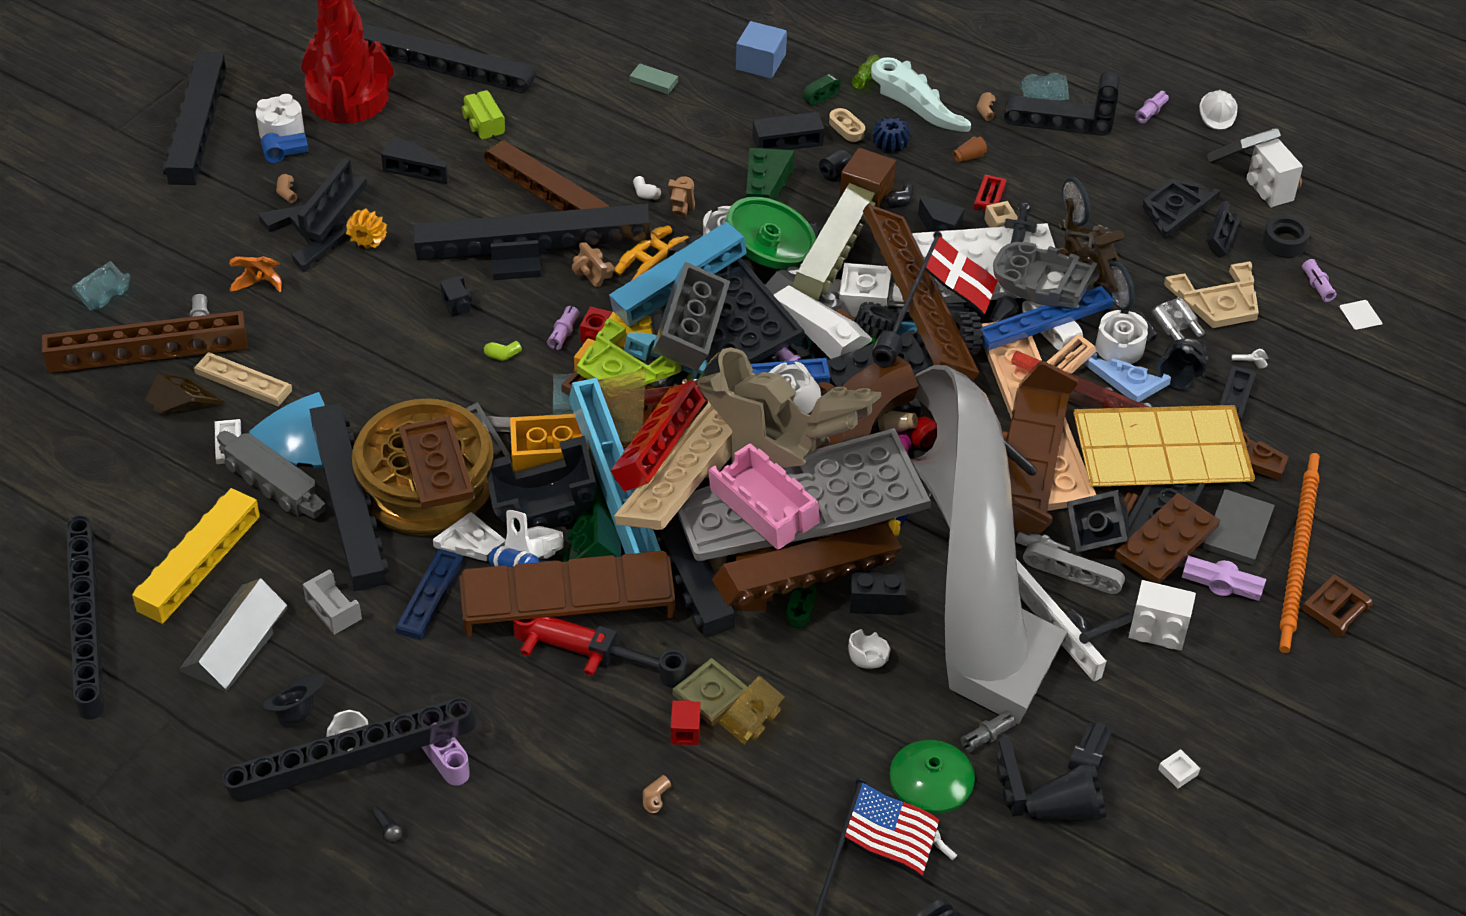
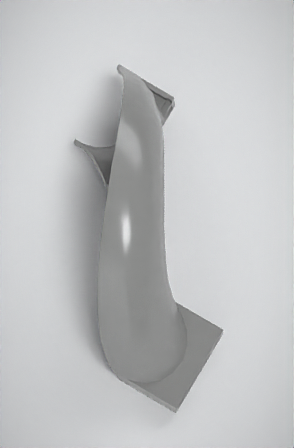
M933 365L915 375L919 386L915 398L931 411L937 423V439L933 447L923 456L910 460L928 497L930 498L931 494L933 495L950 529L945 600V653L949 689L999 715L1004 711L1010 712L1011 714L1007 719L1013 716L1015 723L1019 725L1059 651L1067 631L1021 607L1008 456L1000 422L986 394L966 375L947 365Z

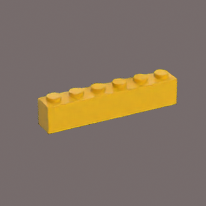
M232 488L224 496H221L216 505L203 515L194 529L185 535L181 543L172 549L167 558L159 566L155 567L151 575L135 589L132 596L136 611L163 624L260 517L257 500Z

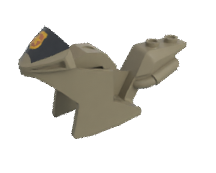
M731 347L718 352L709 361L702 375L697 380L700 391L732 429V464L735 460L734 453L746 445L752 444L757 450L760 448L767 454L771 462L777 463L782 468L805 465L806 460L804 458L820 445H830L829 436L853 429L858 425L857 418H867L872 413V404L882 397L881 392H873L869 388L847 390L846 387H835L816 401L811 415L805 414L793 402L796 392L791 387V382H787L779 374L767 372L753 373V368L746 354L739 349Z

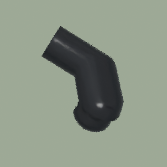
M904 184L902 191L893 192V194L888 195V205L891 207L908 205L912 198L913 185Z
M1071 609L1066 614L1081 633L1091 629L1090 622L1075 609Z

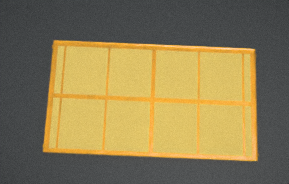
M1235 405L1074 410L1090 486L1252 482L1255 480Z

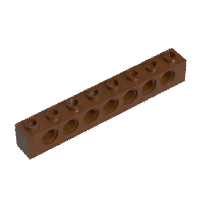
M243 311L42 335V354L48 373L207 354L208 352L216 353L248 349Z

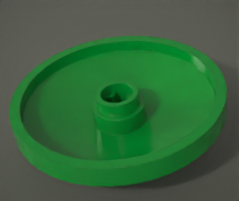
M747 197L740 199L730 207L725 218V222H728L744 236L747 252L745 256L761 265L774 269L788 270L789 267L799 268L816 240L812 227L803 216L791 207L768 198Z

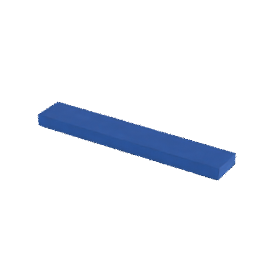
M1102 286L1085 291L1078 308L1045 305L981 328V331H983V336H981L982 343L989 351L1112 308L1114 300Z

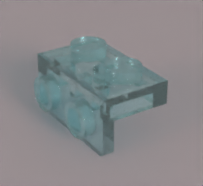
M1050 73L1046 76L1038 77L1037 74H1031L1023 78L1020 83V89H1023L1024 97L1065 102L1070 100L1066 75Z
M109 261L74 284L72 291L92 311L96 307L102 308L114 295H121L127 291L131 275L128 272L123 275Z

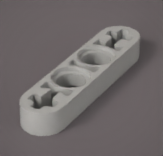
M1038 542L1028 544L1023 555L1025 563L1031 567L1109 594L1119 593L1125 582L1123 573L1117 569ZM1056 561H1060L1066 566L1059 565ZM1081 570H1086L1092 575L1085 574Z

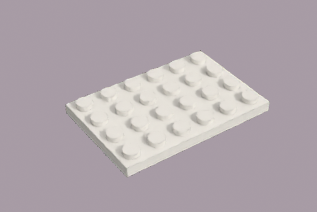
M1047 223L1037 224V231L1035 233L1026 231L1023 242L1034 243L1038 249L1048 250L1049 246L1055 248ZM991 227L939 232L942 233V238L957 251L984 268L995 278L993 261L1000 249L1011 243L1013 229ZM935 232L912 233L924 259L934 240L933 234ZM1047 268L1037 284V290L1049 292L1050 289L1056 290L1064 277V272ZM934 278L945 303L966 302ZM997 282L991 300H997L1003 296L1021 297L1005 290Z

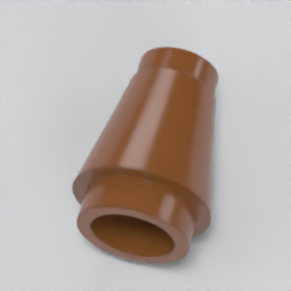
M974 136L952 153L955 161L960 163L981 158L988 152V149L981 136L977 138Z

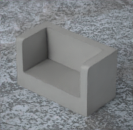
M327 570L303 584L306 602L334 635L362 619L360 604L357 600L349 602L335 586L334 574L331 570Z

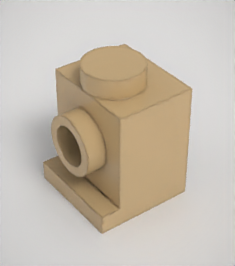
M1008 201L986 206L985 221L989 228L1004 227L1006 218L1013 220L1018 218Z

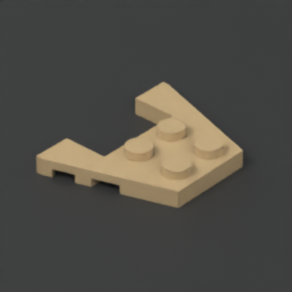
M1250 261L1230 266L1229 272L1235 283L1195 290L1185 273L1165 277L1164 285L1212 328L1253 321L1258 318L1259 312L1256 292H1254L1252 263Z

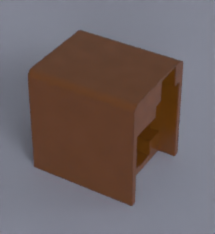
M858 148L841 173L840 197L849 183L874 192L872 202H875V207L879 208L894 186L896 160Z

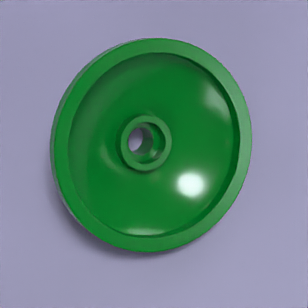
M921 740L908 744L895 755L891 763L890 784L896 796L902 802L919 807L930 814L947 813L959 808L968 800L974 788L975 773L970 760L961 750L943 741Z

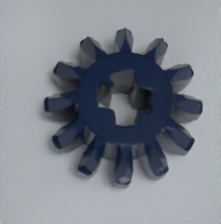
M881 118L880 122L875 123L872 135L876 148H883V152L890 150L892 153L894 150L902 151V148L907 147L909 143L910 127L907 126L906 121H900L899 118Z

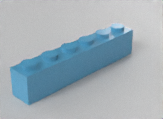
M728 222L716 227L609 294L613 312L631 327L667 304L675 278L685 262L715 274L747 254L744 236Z

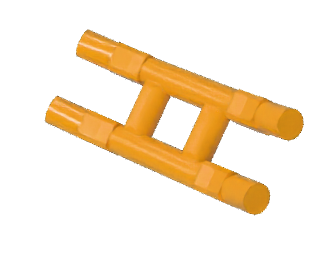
M670 226L655 228L651 231V240L641 241L620 258V262L614 268V273L621 276L625 269L637 258L644 263L633 277L635 279L667 258L669 248L678 243H683L689 237H676L666 244L660 239L670 235L672 228ZM649 246L659 250L653 257L643 252Z

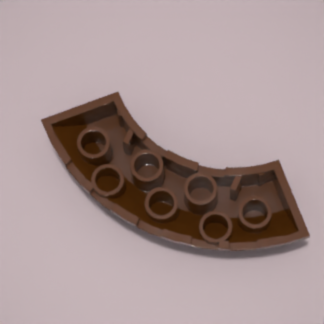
M899 356L888 367H881L874 363L855 374L842 386L846 387L847 390L869 388L873 392H881L882 397L872 404V413L867 418H857L858 425L853 429L829 436L830 445L870 435L877 421L885 413L887 414L895 407L914 400L919 386L909 363ZM820 445L817 449L830 445Z

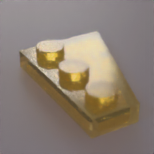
M646 369L598 380L624 451L643 426Z

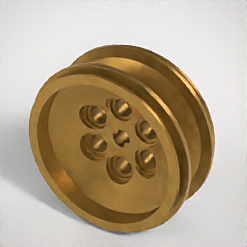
M414 399L397 403L373 416L362 428L355 441L352 451V465L354 474L363 487V493H369L372 509H368L369 515H375V519L379 524L392 531L413 536L441 534L470 512L477 516L491 497L487 481V474L493 462L491 436L481 421L473 413L460 405L439 399ZM450 416L473 487L474 499L422 510L400 437L399 426Z

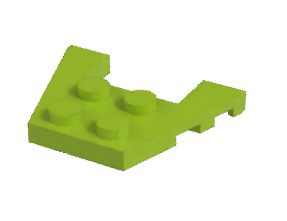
M610 318L606 320L603 330L598 332L595 342L592 346H589L577 364L578 374L587 380L597 378L600 388L614 397L682 371V364L666 357L660 356L650 365H646L616 346L615 343L626 336V328Z

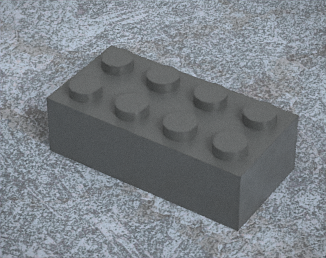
M685 262L675 278L652 352L698 371L708 356L730 281Z

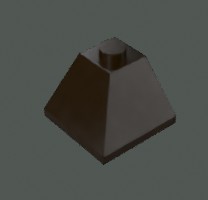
M159 373L145 399L153 405V410L163 415H167L168 412L180 414L221 406L224 402L190 378Z

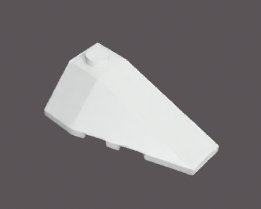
M790 285L774 294L776 299L804 329L805 334L830 359L861 349L872 341V338L857 323Z

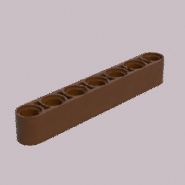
M504 140L484 153V159L492 169L559 211L609 207L605 202Z

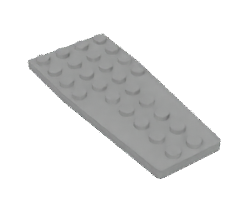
M895 428L816 449L804 458L806 460L805 465L783 468L791 479L795 478L804 486V490L819 503L820 523L805 533L798 531L794 534L795 539L791 542L852 530L931 508V501ZM710 486L695 490L677 512L694 558L697 561L773 546L711 491Z

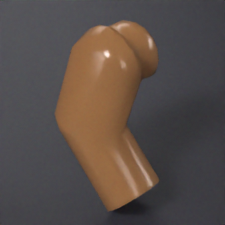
M990 92L983 93L977 104V110L986 121H991L995 116L989 106H992L991 102H995L996 99Z
M282 174L277 179L276 192L287 202L293 204L298 198L297 194L289 189L293 186L290 183L294 182V179L291 175Z
M662 775L643 790V806L650 813H656L661 809L663 805L661 794L671 787V783L666 776Z

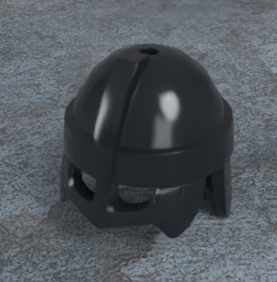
M1191 338L1173 341L1157 364L1158 377L1162 378L1164 374L1169 375L1171 380L1168 387L1176 391H1186L1196 377L1200 376L1203 379L1208 365V349L1205 343Z

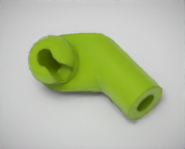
M517 341L507 346L491 342L484 347L485 355L498 361H506L522 351L521 345Z

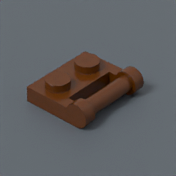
M1333 574L1304 603L1302 610L1327 626L1334 636L1342 637L1347 632V627L1362 612L1368 611L1373 602L1369 596ZM1349 600L1355 603L1340 619L1334 616Z

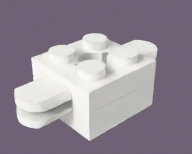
M844 263L842 280L835 279L828 291L843 302L842 309L854 317L857 316L860 305L864 302H873L875 305L879 303L883 307L885 305L903 308L905 304L899 288L896 284H891L892 273L888 266Z

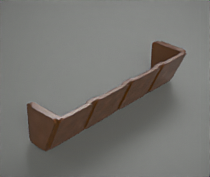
M1045 361L1037 363L1019 384L1006 439L1007 443L1037 468V474L1030 476L1008 457L1014 530L1032 534H1041L1052 523L1053 517L1047 513L1069 394L1078 385L1077 378Z
M664 551L624 554L622 557L601 556L570 559L568 562L547 561L516 564L514 567L465 569L462 571V575H459L464 632H467V638L473 637L472 624L666 606L668 619L673 618V612H675V594L670 556H667V552Z

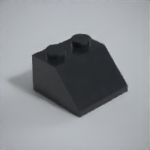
M1118 490L1067 502L1077 553L1129 542V518L1124 495Z

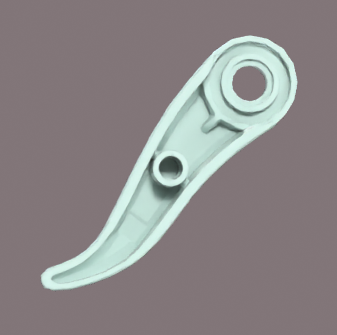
M887 57L879 59L872 64L871 76L880 84V93L906 105L933 125L959 132L970 131L971 122L963 116L949 111L940 101L938 90H932L927 84L926 76L924 74L918 75L913 71L909 61L902 63L897 59Z

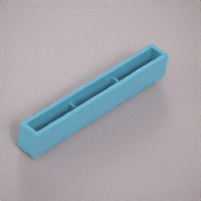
M597 378L572 383L569 401L581 434L585 436L590 459L625 554L661 551L653 529L616 525L614 515L637 488L624 492L610 471L624 450Z

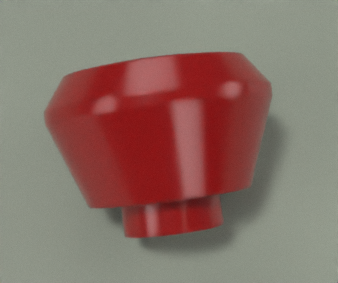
M917 417V427L909 429V434L915 448L927 449L934 445L937 439V423L928 417Z

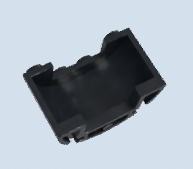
M585 436L560 442L564 459L520 471H514L509 456L494 459L487 474V481L495 514L503 522L507 523L506 512L508 510L525 513L527 529L536 526L554 528L568 525L589 508L596 495V481ZM514 518V527L520 528L519 520Z

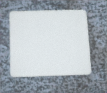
M1367 300L1339 306L1355 330L1382 324Z

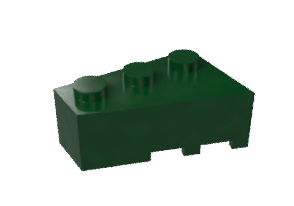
M749 148L746 198L763 197L777 201L781 189L786 185V180L794 171L795 150Z

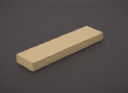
M210 352L194 367L195 374L278 407L292 392V386L289 383Z

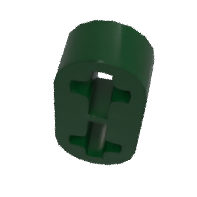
M831 74L826 75L809 84L804 89L802 97L810 105H817L834 96L839 91L841 82Z
M814 584L807 588L801 586L793 589L786 612V621L789 626L800 629L809 624L817 600V588ZM804 593H808L806 599L801 600V596ZM798 609L802 610V614L799 617H795Z

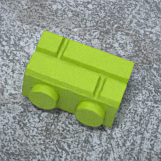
M485 90L478 92L477 95L474 93L464 97L462 113L465 119L469 118L473 133L477 132L482 140L490 138L492 135L504 134L505 118L489 91Z

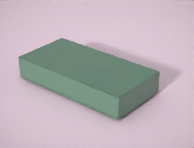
M639 64L631 73L630 82L669 94L678 83V76Z

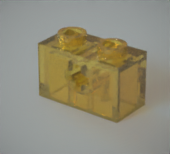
M759 675L725 713L719 724L742 744H745L750 737L756 740L766 728L762 723L766 719L772 721L782 710L778 705L784 696Z

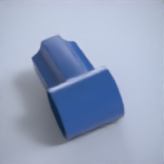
M305 132L281 137L275 133H268L261 139L264 157L270 163L280 162L288 155L308 152Z

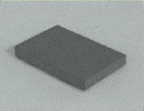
M1275 128L1212 151L1207 155L1208 160L1212 162L1280 137L1279 129Z
M1225 489L1215 513V517L1220 519L1219 527L1205 539L1203 549L1254 565L1275 505Z

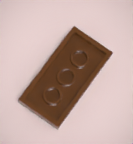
M450 416L399 426L400 437L422 510L474 499L473 487Z
M1177 493L1129 538V542L1123 543L1116 550L1115 558L1151 582L1160 584L1219 527L1220 519Z

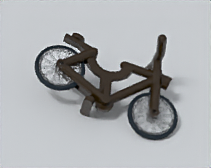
M1069 177L1062 186V199L1066 210L1065 219L1059 223L1060 229L1065 231V247L1058 248V253L1066 256L1077 253L1084 263H1089L1093 259L1097 263L1099 278L1093 283V287L1102 286L1114 300V306L1104 311L1130 310L1135 299L1134 285L1129 272L1121 264L1113 243L1119 242L1124 238V233L1120 230L1110 233L1108 227L1104 228L1100 224L1094 226L1093 229L1078 228L1085 225L1089 220L1090 203L1082 183L1075 177ZM1078 237L1089 238V242H1081Z

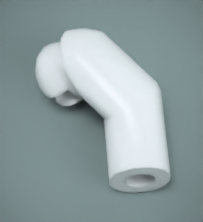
M641 176L634 178L633 183L638 197L646 200H658L661 197V190L659 188H656L654 185L645 184L644 178Z

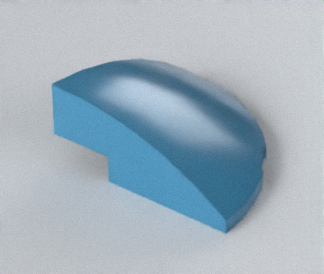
M319 392L286 405L262 420L249 431L251 435L293 465L297 466L298 463L312 464L315 469L323 468L309 411L311 408L325 406Z

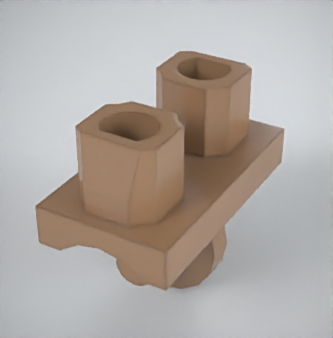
M680 177L676 181L670 179L668 187L671 207H673L672 215L686 218L688 210L694 211L695 207L694 182L689 177Z
M580 243V253L573 258L572 270L576 275L585 274L595 287H601L604 279L612 278L614 266L610 262L603 263L602 252L598 248L591 249L587 243Z

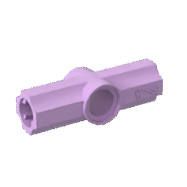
M1188 556L1182 578L1208 585L1210 590L1217 595L1228 596L1234 593L1260 601L1266 582L1264 578L1238 571L1237 566L1230 561L1224 560L1215 564Z

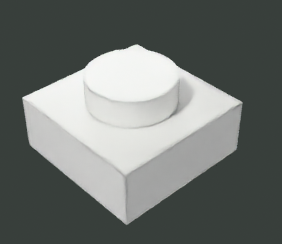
M1180 749L1162 761L1158 770L1177 788H1180L1199 774L1200 768Z

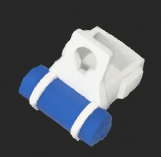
M508 510L506 512L507 537L505 545L492 549L489 554V562L493 567H514L516 564L537 563L539 559L549 558L556 551L563 548V533L541 526L527 529L526 514ZM514 518H517L520 522L519 532L514 527Z

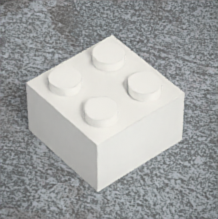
M1274 139L1255 145L1246 180L1270 207L1294 201L1303 166L1279 139Z
M1142 580L1128 638L1182 651L1196 593Z

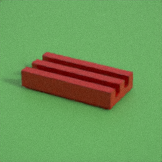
M984 175L974 203V210H978L981 207L983 208L982 211L986 212L987 205L1000 203L1007 179ZM988 181H990L992 184L985 202L981 201ZM997 183H1000L994 203H990Z

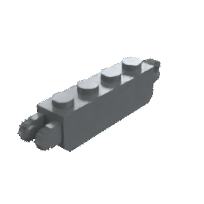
M228 430L219 432L217 436V441L220 444L219 450L221 454L225 455L224 462L230 471L237 472L249 485L256 486L267 498L274 499L285 511H290L297 517L304 513L316 519L321 513L326 511L325 503L317 496L315 480L250 433L241 434L237 437L233 433L228 432Z

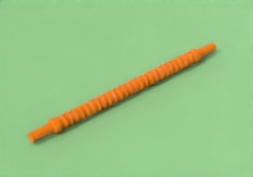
M1317 453L1310 454L1308 469L1303 476V487L1301 488L1302 492L1297 514L1298 519L1296 520L1297 524L1295 526L1296 530L1291 552L1292 557L1290 558L1291 563L1289 564L1290 568L1288 570L1289 574L1283 603L1284 608L1282 609L1283 614L1280 621L1282 634L1279 650L1282 653L1290 652L1292 634L1297 628L1298 610L1300 608L1299 604L1301 602L1300 598L1306 569L1305 564L1307 563L1306 558L1308 556L1311 536L1310 531L1312 530L1315 499L1320 478L1318 473L1320 456Z

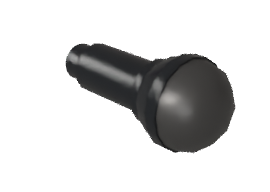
M378 806L372 809L373 817L382 828L383 838L388 842L398 841L402 836V827L391 821L383 809H380Z

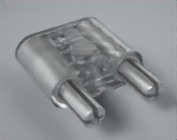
M1182 297L1160 304L1151 311V314L1166 334L1172 335L1175 340L1184 339L1179 331L1191 327L1197 337L1203 336L1205 333L1197 323V316Z

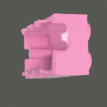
M748 444L735 452L733 464L725 466L722 471L719 472L716 466L708 469L711 491L777 550L795 539L794 534L798 531L805 533L820 523L818 501L804 490L802 484L795 478L791 479L781 466L771 462L767 454L760 448L757 450L752 444Z

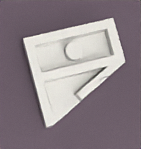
M470 512L433 539V546L438 549L488 561L492 549L497 546H504L506 540Z

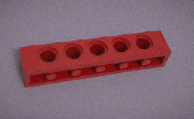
M693 380L670 388L610 470L624 492L649 484L705 403V398Z

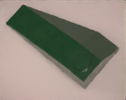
M595 480L596 495L593 502L583 514L574 519L576 523L573 529L568 532L567 539L570 540L568 549L563 550L561 562H568L570 559L601 556L621 557V543L600 483Z

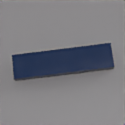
M438 549L395 627L397 634L422 640L464 561L463 555Z

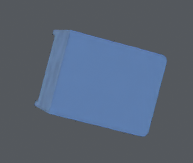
M750 21L736 44V70L772 78L786 55L787 31Z

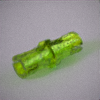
M870 55L866 62L859 66L858 73L852 79L854 87L862 89L867 81L872 79V64L880 59L877 55Z

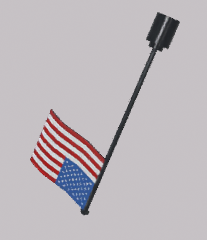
M858 778L855 781L857 787L814 916H820L845 839L870 854L905 866L923 878L940 823L939 819L919 807L882 794L866 785L864 778Z

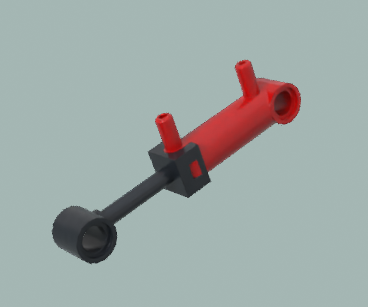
M554 617L513 620L514 636L524 642L520 649L521 654L524 656H529L537 641H541L589 656V660L584 668V673L588 676L594 675L598 665L607 668L612 657L616 656L657 669L660 681L667 687L674 688L687 678V658L679 650H667L662 653L659 659L617 646V631L599 626L597 630H593Z

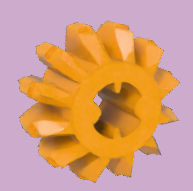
M366 208L362 211L357 210L354 212L346 225V234L351 236L350 241H356L358 247L363 245L366 249L370 247L376 248L384 240L387 233V224L382 222L383 217H377L375 211L370 213Z

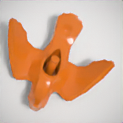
M239 256L230 260L229 264L231 267L242 266L246 268L245 272L231 284V292L249 287L261 279L269 281L281 292V277L273 270V267L279 266L277 261L264 256L259 258Z

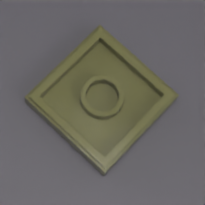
M711 658L674 687L673 695L680 701L691 700L701 702L700 718L712 727L751 695V689Z

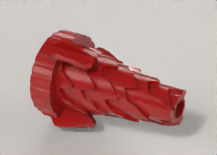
M316 0L318 9V20H316L317 33H314V39L309 41L301 65L302 71L307 75L305 77V91L309 109L316 116L332 123L350 124L372 118L386 106L389 98V79L394 75V69L380 42L374 41L369 47L368 41H365L362 20L353 0Z

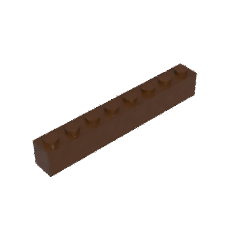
M887 522L723 564L712 581L727 606L735 604L742 606L757 598L764 600L779 592L786 594L794 588L801 586L807 588L819 581L826 583L841 575L848 577L852 572L860 570L866 572L878 565L887 566L896 560V555L902 549V546Z

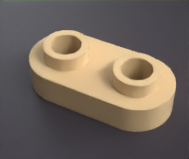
M838 108L830 112L829 124L846 140L857 142L864 138L865 125L850 111Z

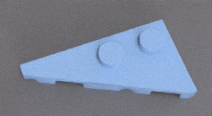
M1094 353L1083 363L1135 404L1170 385L1171 377L1164 374L1162 378L1147 374L1148 369L1136 367L1114 358L1111 359V362L1097 358V353Z

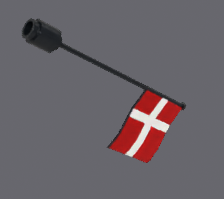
M939 231L933 234L934 240L893 331L882 332L872 350L873 361L878 366L888 367L898 357L903 342L897 332L924 271H927L944 287L972 305L982 316H984L998 281L984 268L957 251L944 240L942 233Z

